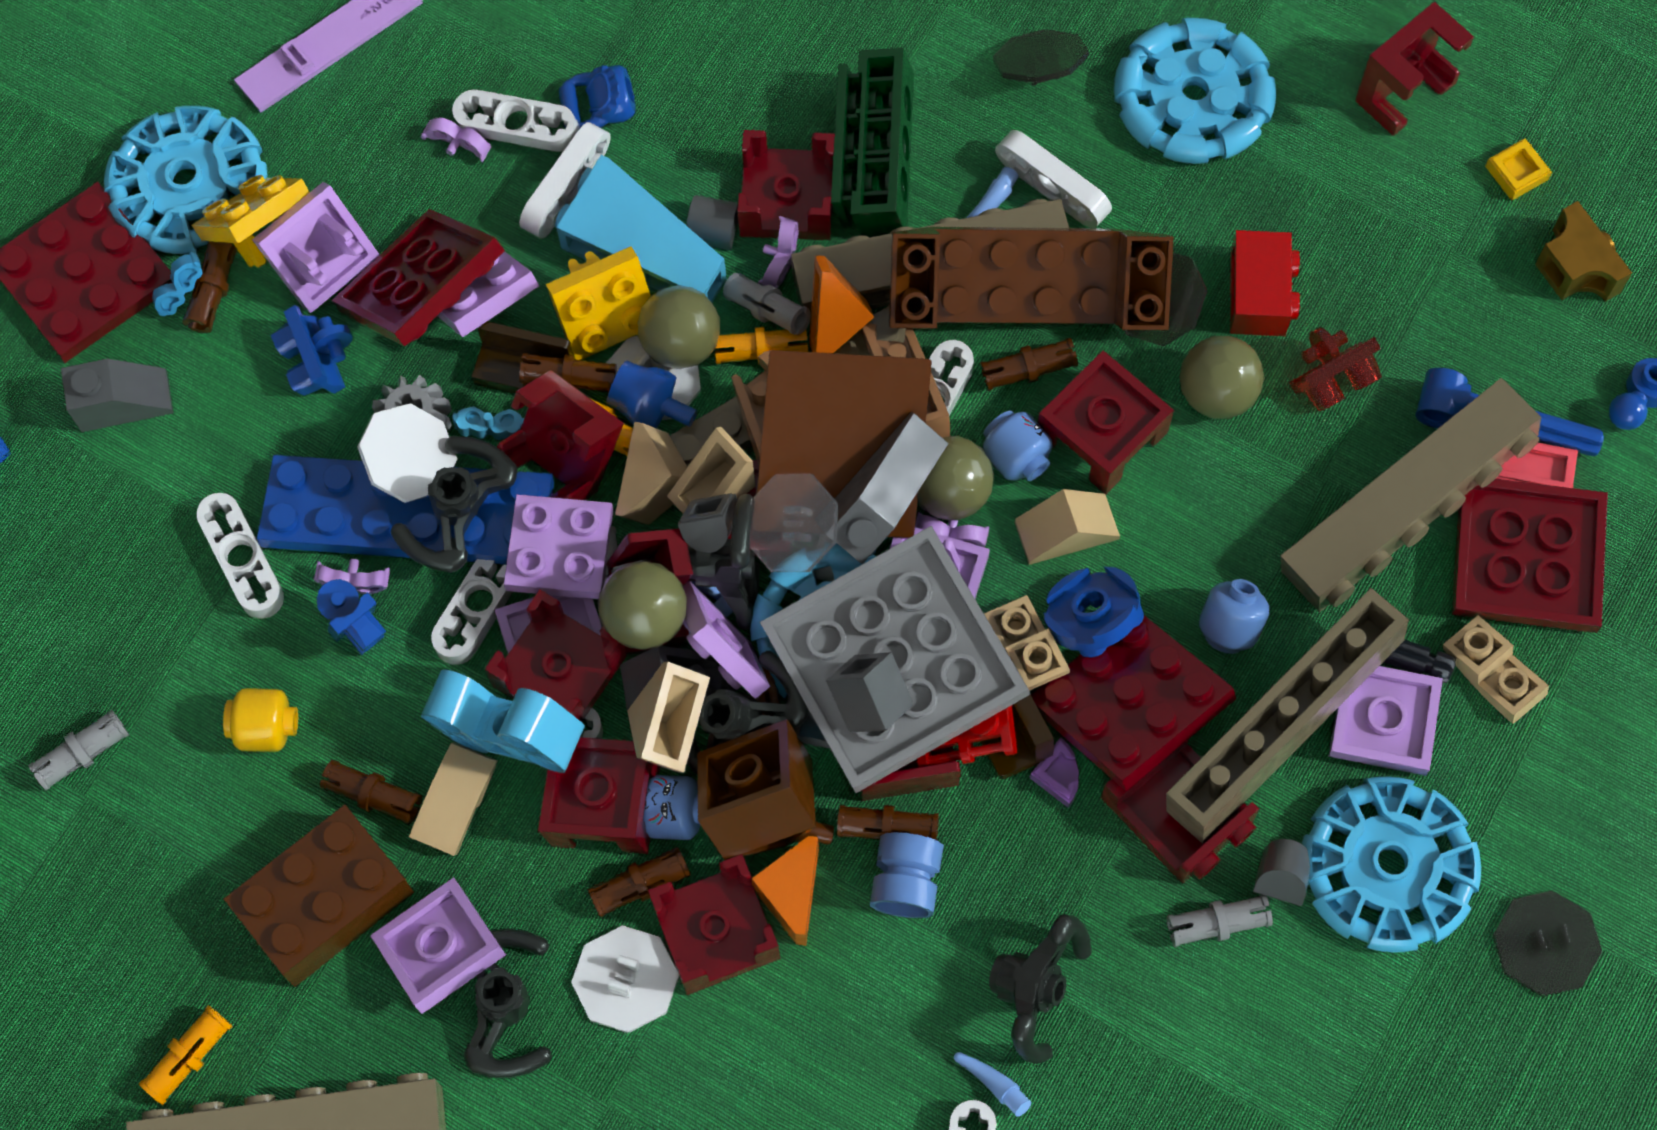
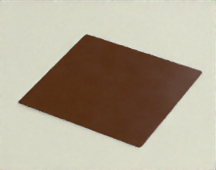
M771 350L768 362L754 530L762 532L826 534L816 519L910 412L915 413L926 423L932 361L923 358ZM918 492L896 527L887 537L910 538L914 536Z

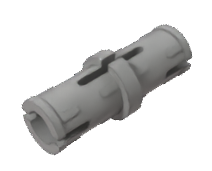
M733 273L726 280L723 289L725 299L750 310L752 316L764 323L771 321L794 335L801 334L808 327L811 319L809 308L783 297L780 289L772 285L762 286L741 273Z
M111 709L107 714L77 734L71 731L65 735V742L35 762L28 764V767L32 773H35L33 775L44 790L47 791L52 785L82 765L88 768L94 764V757L124 737L129 736V733Z
M1265 895L1224 905L1221 900L1210 902L1209 908L1177 915H1167L1168 931L1189 927L1188 929L1173 931V935H1170L1172 945L1178 947L1181 944L1212 937L1222 941L1229 939L1230 933L1272 926L1271 910L1250 914L1265 910V907L1269 906V901Z

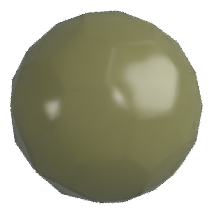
M676 285L660 289L650 296L642 306L638 320V338L643 349L656 363L675 369L697 366L706 360L717 346L720 335V317L713 303L704 293L692 287Z
M1212 336L1200 341L1189 350L1182 362L1179 378L1181 390L1191 407L1213 419H1230L1243 414L1255 404L1262 391L1264 372L1256 351L1245 341L1233 336Z
M960 436L943 437L949 444L920 487L917 503L921 509L944 521L961 520L975 514L986 504L992 493L993 469L984 450L972 441Z
M645 561L632 562L617 569L605 580L599 594L598 613L604 629L625 647L642 650L657 648L671 640L681 629L686 617L687 598L679 579L661 564Z

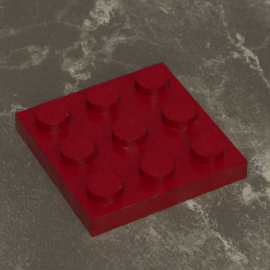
M96 182L0 248V281L64 363L153 302L152 295L154 289L164 284L172 283L170 278L171 271L147 241L138 235L135 238L132 237L123 226L116 222L108 208L110 203H112L110 196L107 192H104V188L99 182ZM119 208L118 210L120 211V213L122 214V216H123L129 223H131L130 220L126 217V215H125V214L122 212V210Z
M428 209L346 286L332 302L343 315L405 347L409 342L421 337L426 332L428 324L443 310L453 306L460 299L461 293L476 278L488 273L492 269L494 261L505 250L495 237Z
M1495 479L1486 487L1481 488L1477 485L1464 495L1466 500L1458 509L1452 615L1472 618L1479 615L1482 619L1597 633L1602 627L1608 492Z
M1145 615L1139 626L1133 628L1119 642L1107 647L1101 655L1089 658L1080 654L1068 664L1069 674L1043 684L1031 694L1043 719L1125 791L1236 700L1234 688Z

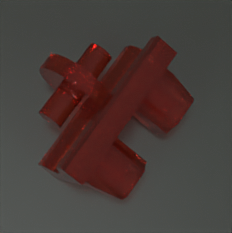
M1318 327L1309 333L1312 347L1303 351L1301 355L1307 364L1317 359L1322 364L1289 383L1295 394L1305 391L1309 400L1318 411L1328 409L1345 399L1334 378L1338 373L1345 371L1355 391L1382 378L1378 364L1373 356L1381 348L1376 338L1372 337L1340 353L1338 347L1348 342L1344 331L1340 330L1330 335L1327 330Z

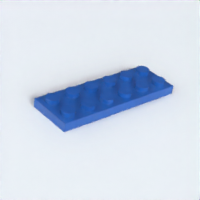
M273 455L257 535V541L261 548L410 558L400 549L390 533L393 525L402 523L407 526L415 539L425 547L433 551H442L444 549L441 520L435 515L429 496L407 503L398 500L371 485L363 461ZM464 468L467 471H469V474L487 470L476 468ZM518 471L513 486L487 496L464 534L465 548L468 552L467 562H475L477 559L494 560L495 564L507 565L516 494L550 497L553 494L554 487L552 474ZM451 525V536L455 538V529Z

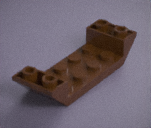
M925 227L892 232L889 327L937 328V322L1116 324L1122 330H1168L1174 237L1172 235L1098 228Z

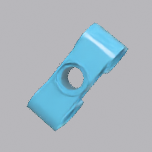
M446 669L441 670L421 714L424 720L464 747L482 753L491 752L520 761L530 762L560 773H565L585 727L580 720L556 701L541 693L526 688H518L513 701L498 698L473 679Z

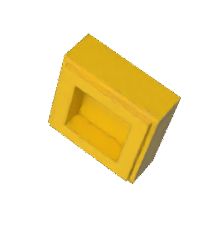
M1526 138L1489 158L1485 165L1511 201L1546 182L1552 174V171Z

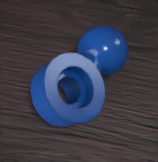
M1646 358L1639 361L1633 367L1626 380L1628 393L1616 396L1610 403L1609 417L1616 427L1623 430L1636 429L1646 420L1647 407L1657 408V381L1650 377L1652 376L1657 379V358Z

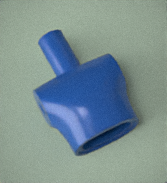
M628 360L619 368L606 401L608 406L623 414L632 425H634V422H639L654 428L659 426L664 415L690 427L698 413V410L672 398L677 379L674 374L658 367L639 366Z

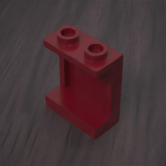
M1190 738L1127 791L1111 779L1105 784L1101 796L1103 801L1182 884L1193 874L1199 880L1206 876L1221 861L1216 854L1229 842L1235 848L1242 844L1256 830L1257 827L1252 822L1259 811L1254 802H1251L1248 806L1243 803L1204 844L1166 811V793L1201 759L1188 745Z

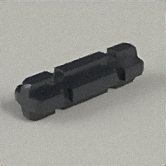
M1404 639L1384 663L1413 673L1422 674V671L1429 673V676L1443 678L1442 683H1447L1453 674L1456 659L1454 656L1440 651L1436 655L1430 653L1431 648Z

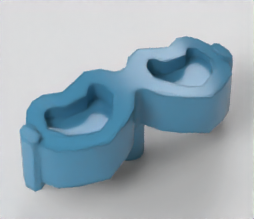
M190 251L189 254L179 257L171 264L170 278L172 283L164 284L153 290V303L160 316L174 315L177 312V307L185 302L184 294L192 291L196 280L202 276L201 263L195 251Z

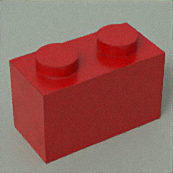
M1236 230L1230 251V334L1286 336L1290 321L1298 320L1300 293L1292 292V278H1298L1300 252L1299 250H1292L1291 232Z

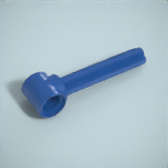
M1448 368L1429 369L1425 375L1415 416L1424 425L1438 429L1477 398L1479 394L1471 392V385L1468 384V379L1460 372ZM1536 411L1541 416L1538 435L1540 442L1578 450L1579 453L1592 457L1598 455L1604 440L1603 432L1600 429Z

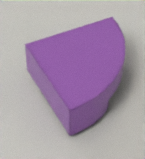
M1060 738L1053 746V756L1041 761L1030 774V779L1066 807H1070L1078 790L1079 769L1073 750Z

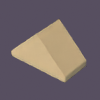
M634 422L615 515L649 525L674 504L667 495L687 469V465L667 432L644 423Z
M717 427L667 497L683 514L691 500L728 493L735 494L738 499L739 496L747 494L755 487L753 460L722 427Z
M1062 489L1015 519V525L1029 565L1120 539L1106 495L1102 493Z
M663 662L627 710L637 758L679 773H684L710 677L671 662Z

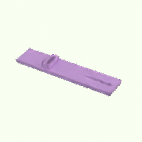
M351 0L295 39L281 46L280 49L235 78L234 81L261 113L423 2L422 0Z

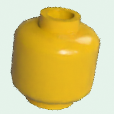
M243 688L236 693L233 700L228 699L226 701L223 714L225 738L232 739L234 746L240 751L278 752L284 748L288 736H296L298 708L289 706L286 694L280 689Z

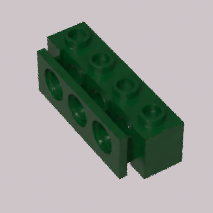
M903 47L859 50L858 73L852 74L847 63L838 64L831 204L843 227H852L853 218L860 235L869 238L889 234L894 229L906 227L908 222L914 73Z

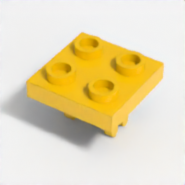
M263 175L254 176L243 182L238 187L241 193L229 201L227 199H220L203 209L204 217L192 224V227L201 241L233 243L249 267L255 265L259 268L266 263V260L252 241L255 238L253 233L269 222L273 223L310 193L302 178H283L282 175H277L264 179Z
M631 246L603 259H600L592 251L586 252V262L583 264H579L576 259H570L568 261L570 274L546 284L565 338L571 342L575 360H583L638 335L640 311L651 295L639 258Z

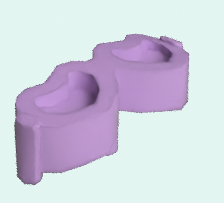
M445 118L429 120L420 137L421 139H426L427 137L432 140H443L450 143L446 150V153L450 156H454L460 145L464 149L473 152L482 163L491 148L490 143H487L475 130L466 127L461 128L456 123Z
M779 216L781 222L778 248L765 244L763 248V253L774 256L762 280L758 282V284L763 286L772 285L778 288L782 284L791 267V254L796 251L799 234L798 221Z
M920 512L917 513L915 521L916 528L924 530L932 526L937 534L981 547L986 546L990 528L989 526L984 528L975 525L957 526L958 520L948 521L947 525L935 517L922 515Z
M350 559L347 573L331 569L317 561L314 581L324 585L331 580L341 579L351 583L358 593L365 594L368 592L369 594H374L387 589L390 568H385L384 571L362 573L358 572L359 560Z

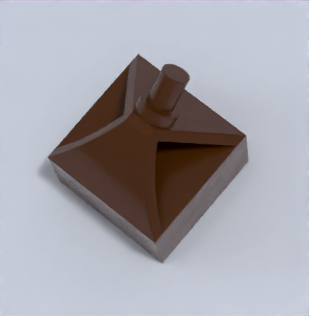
M787 719L697 753L698 822L724 860L743 854L744 857L786 847L794 842H801L807 836L818 837L819 843L827 845L831 843L834 826L816 822L812 758Z

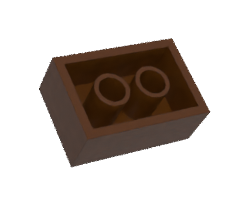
M343 805L231 892L224 900L282 975L296 987L414 894L406 879L349 808Z

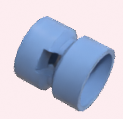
M893 832L881 835L876 865L884 872L874 876L870 907L882 913L899 917L929 918L933 916L937 885L930 878L935 877V874L940 872L943 844L932 838L917 834Z

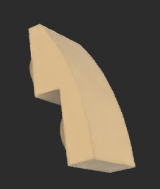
M1028 595L984 613L1029 690L1070 673V669L1049 628L1045 630Z
M1477 615L1443 644V650L1446 654L1455 657V665L1492 706L1514 724L1548 695L1549 685L1513 655V644Z
M452 742L427 792L409 837L455 856L458 854L474 812L482 802L498 760Z

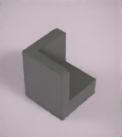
M892 652L854 655L826 680L844 723L850 732L886 731L913 705L912 698Z

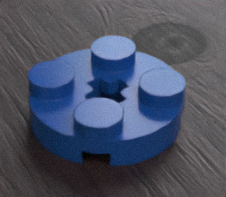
M1103 566L1106 573L1097 572L1091 574L1089 568L1077 570L1062 578L1050 590L1046 598L1049 606L1046 613L1044 612V620L1058 644L1070 650H1078L1084 657L1092 658L1101 655L1107 647L1119 642L1133 628L1142 623L1144 612L1141 607L1137 587L1133 579L1126 572L1115 567ZM1090 605L1094 608L1100 607L1096 611L1085 612V609Z

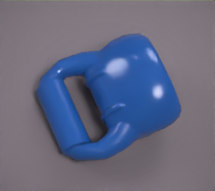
M602 65L595 68L593 72L576 74L563 82L558 90L560 104L571 110L580 128L587 122L599 128L608 123H622L633 117L636 112L630 77L626 68L621 65L609 67ZM578 86H587L586 92L589 96L591 107L589 109L591 118L584 122H581L576 92Z

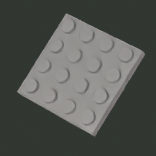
M932 526L760 622L855 793L1030 695L1027 685ZM892 652L912 698V707L886 731L850 732L844 723L826 680L854 655Z

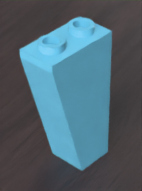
M601 155L593 169L588 167L583 172L578 183L577 195L571 204H565L561 208L556 218L555 228L557 229L561 249L586 260L585 253L589 251L603 259L631 246L639 258L649 290L656 293L660 289L676 285L692 287L704 293L713 303L727 279L724 258L611 159Z

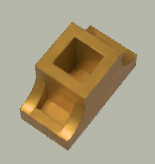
M1579 201L1564 208L1552 230L1556 238L1545 244L1535 265L1561 300L1577 292L1588 291L1599 295L1606 302L1622 292L1632 272L1616 252L1612 238L1605 231H1600Z

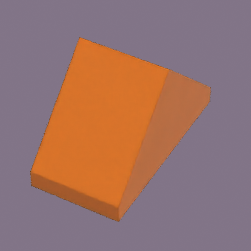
M815 255L809 345L812 352L834 353L870 322L874 315L868 301L825 256Z
M807 836L752 878L756 894L795 944L803 946L807 945L819 854L818 837Z

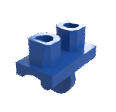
M296 305L283 311L288 323L271 334L275 348L281 356L287 359H291L300 353L303 362L287 370L286 376L291 388L303 396L318 391L321 388L333 394L345 388L336 362H341L346 358L343 349L351 343L353 338L350 328L343 324L333 325L329 316L318 319L314 315H302L300 308Z
M341 579L331 580L320 588L316 598L317 608L322 616L331 621L328 625V632L336 642L346 636L357 651L363 655L384 638L386 630L372 615L377 603L368 592L360 597L359 601V594L356 588L348 581Z

